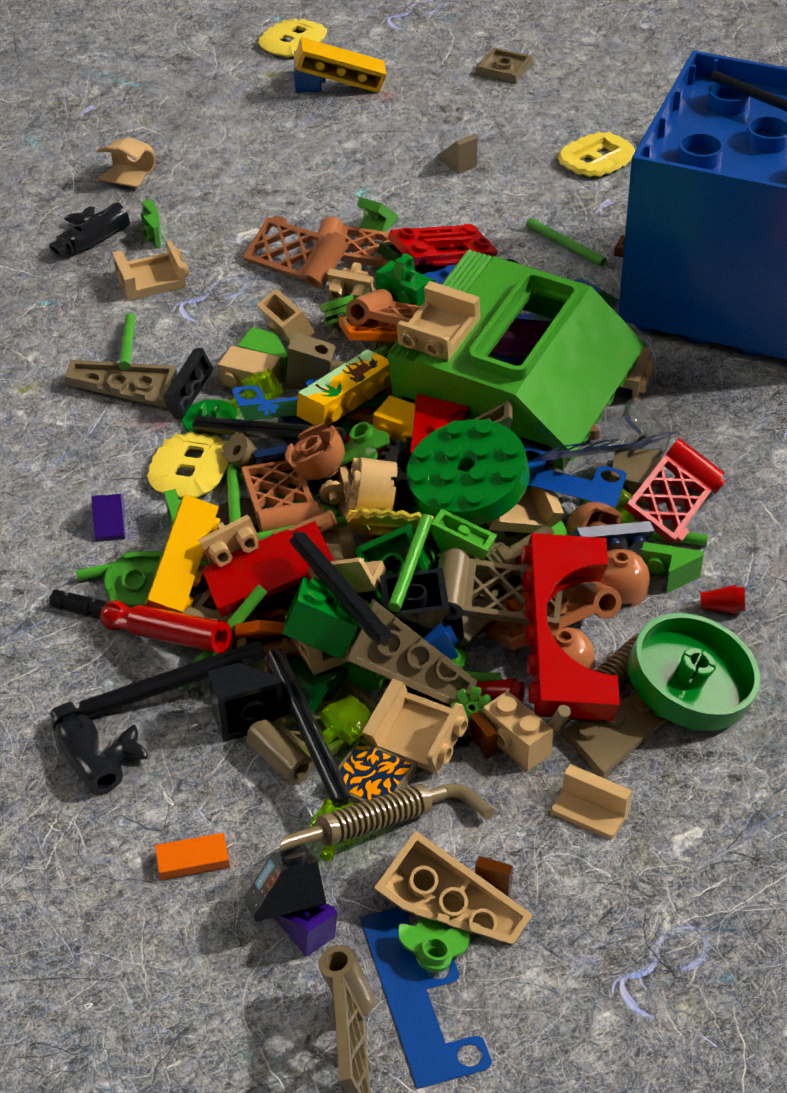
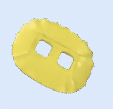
M294 17L290 20L283 19L281 23H275L273 27H269L267 31H264L263 35L259 37L258 43L261 49L270 54L290 58L294 56V51H296L301 37L321 42L327 34V28H324L322 24L308 21L305 18L301 20ZM296 30H301V31H304V32H303V33H296L295 31H296ZM286 37L293 39L291 42L282 41Z
M597 132L595 134H588L564 146L559 151L557 159H559L560 165L565 166L568 170H572L576 175L584 174L588 178L595 175L601 177L605 173L611 174L614 170L619 171L622 166H627L629 161L632 160L635 149L632 144L618 135H614L611 132ZM601 149H607L610 152L605 155H602L597 151ZM590 157L593 161L586 163L581 159Z
M192 431L184 435L176 433L171 439H165L163 445L153 455L152 463L149 465L147 477L151 487L156 492L164 494V491L176 489L178 498L181 499L184 494L195 498L209 494L219 485L229 465V461L222 454L224 451L222 446L227 441H223L218 435L210 436L206 433L197 434ZM188 449L204 451L200 458L185 456ZM180 467L195 469L193 475L189 477L176 475Z
M359 508L358 510H349L348 514L345 515V519L349 527L355 530L358 535L365 534L368 537H380L408 524L417 527L422 514L420 512L409 514L404 510L395 512L389 508L383 511L376 508L372 510ZM429 529L425 541L431 540L435 542V539Z

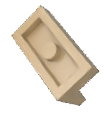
M359 557L331 561L332 565L357 593L375 591L380 583V575H384L386 572V568L381 560L364 562ZM309 567L308 572L311 575V577L319 579V577Z
M570 764L564 773L563 791L552 806L551 813L612 840L630 812L632 790Z

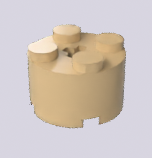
M362 457L353 458L351 467L353 480L352 485H348L346 502H348L347 514L349 510H358L359 508L368 510L376 508L381 511L389 508L393 510L396 487H394V480H391V477L397 478V463Z

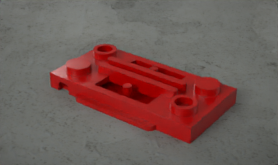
M472 224L426 228L404 227L390 230L388 239L402 255L408 254L413 257L414 266L419 265V263L431 264L433 266L456 265L469 249L472 252L475 250L477 253H485L486 256L490 255L491 257H496L498 250Z
M316 521L292 531L287 529L258 541V549L250 553L243 552L242 549L236 550L231 553L233 557L231 563L223 567H219L214 563L202 568L220 616L223 617L235 612L257 585H260L268 592L263 598L265 599L300 584L303 577L312 579L308 572V564L290 544V539L296 531L299 533L305 532L330 562L334 561Z

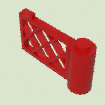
M678 438L624 509L641 522L650 521L655 533L671 545L674 541L680 544L689 532L685 526L709 493L713 492L716 494L726 482L722 478L725 472L682 439ZM663 466L673 472L675 478H666ZM651 485H660L663 495L653 494ZM669 486H678L681 495H671ZM687 487L694 488L701 495L689 496ZM637 501L648 502L650 511H644L635 503ZM656 502H665L668 512H659ZM674 503H684L687 513L677 512ZM662 520H671L674 532L666 528Z

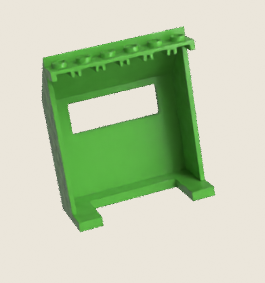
M469 249L441 285L480 297V320L449 361L399 345L397 341L388 352L392 396L413 403L416 400L417 393L469 406L468 419L471 420L510 400L512 402V424L510 430L516 435L547 445L553 449L564 445L585 443L589 438L594 423L598 424L601 420L606 405L612 403L615 391L618 387L624 385L629 370L635 368L638 356L646 344L592 286L495 256H486L485 253H477L475 250L472 252ZM521 310L554 319L522 365L515 366L488 357ZM573 446L563 447V448L557 449V450H555V451L566 450V449H569V448H571V447H573ZM578 446V447H575V448H573V449H571V450H569V451L578 450V449H579V446ZM576 457L553 460V467L564 471L569 461H574Z

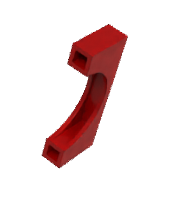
M531 533L528 545H523L521 552V562L526 564L527 572H524L523 590L528 591V599L525 600L524 617L529 618L530 626H527L525 637L526 646H531V654L528 655L527 673L532 674L533 683H530L529 703H534V713L540 717H552L560 705H567L571 710L568 718L613 721L620 706L618 676L591 670L573 660L557 644L547 621V604L560 591L584 582L602 581L608 567L606 538Z

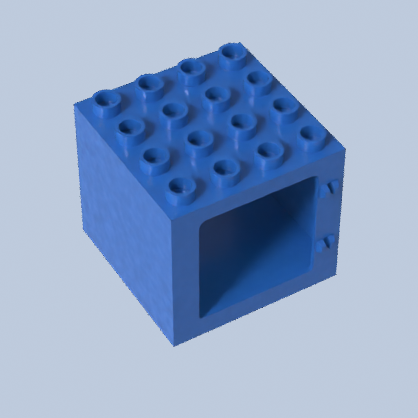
M693 50L632 156L618 315L624 322L634 324L637 329L643 332L652 333L661 330L683 335L688 341L695 344L714 342L735 347L740 353L748 356L766 354L787 359V112L710 80L712 73L718 71L787 100V67Z

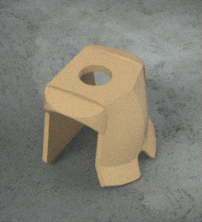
M118 138L112 141L110 145L96 150V152H111L113 168L98 177L100 181L139 187L145 176L150 174L155 167L156 159L152 147L135 138Z

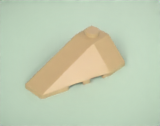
M416 830L374 887L375 891L403 911L509 945L515 943L533 916L529 911Z

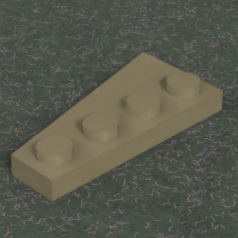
M70 361L65 375L66 385L167 409L163 396L177 376L176 366L131 363L130 369L123 371L119 367L120 363Z
M372 599L369 607L390 630L392 637L388 640L386 646L381 644L375 645L363 629L359 627L346 655L347 661L391 680L396 679L404 682L405 686L449 705L454 701H459L456 697V693L459 690L465 689L468 694L470 693V689L476 686L477 680Z
M636 692L620 701V706L613 721L583 719L565 728L564 737L596 774L606 779L618 763L623 764L636 747L640 744L644 745L651 739L654 731L659 727L663 728L670 721L657 716L653 709Z

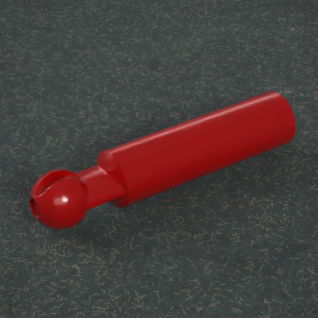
M118 600L107 602L100 611L102 625L112 631L125 629L129 630L132 635L215 653L224 652L231 642V628L227 622L143 605L129 607Z

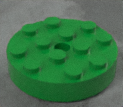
M488 419L456 420L433 431L416 446L407 465L409 488L416 506L423 514H428L435 518L442 508L475 525L491 522L509 512L523 497L530 477L526 452L519 437L504 425Z
M670 613L652 619L640 631L628 657L629 677L641 699L653 709L657 716L692 731L721 730L736 724L745 716L760 689L759 667L746 644L721 624L694 614Z

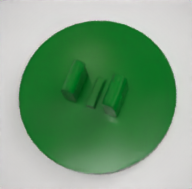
M216 399L202 400L191 405L186 415L182 418V422L187 432L192 431L201 434L192 428V423L196 416L237 419V412L231 404ZM206 433V434H208V435H210V436H213V435L222 436V434H210V433Z

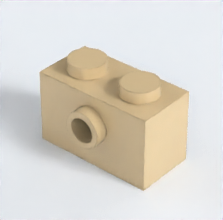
M277 289L256 304L267 322L269 330L276 333L277 336H281L289 344L293 332L307 336L315 333L304 312Z
M506 691L483 707L484 715L497 730V746L527 772L552 754L553 728L509 691Z

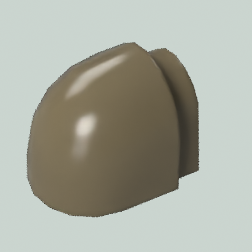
M236 432L222 446L224 450L222 454L227 461L237 468L251 466L254 464L253 450L257 449L249 438L242 433Z

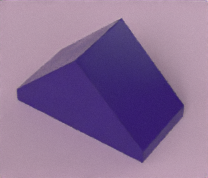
M120 493L91 496L95 541L125 539L124 495Z
M329 904L275 917L306 957L335 938L337 911L334 906Z

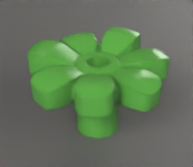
M473 686L469 694L465 689L459 690L456 693L459 701L452 702L451 708H453L456 702L462 704L468 721H470V715L478 711L483 712V707L490 703L492 699L488 694L481 697V688Z

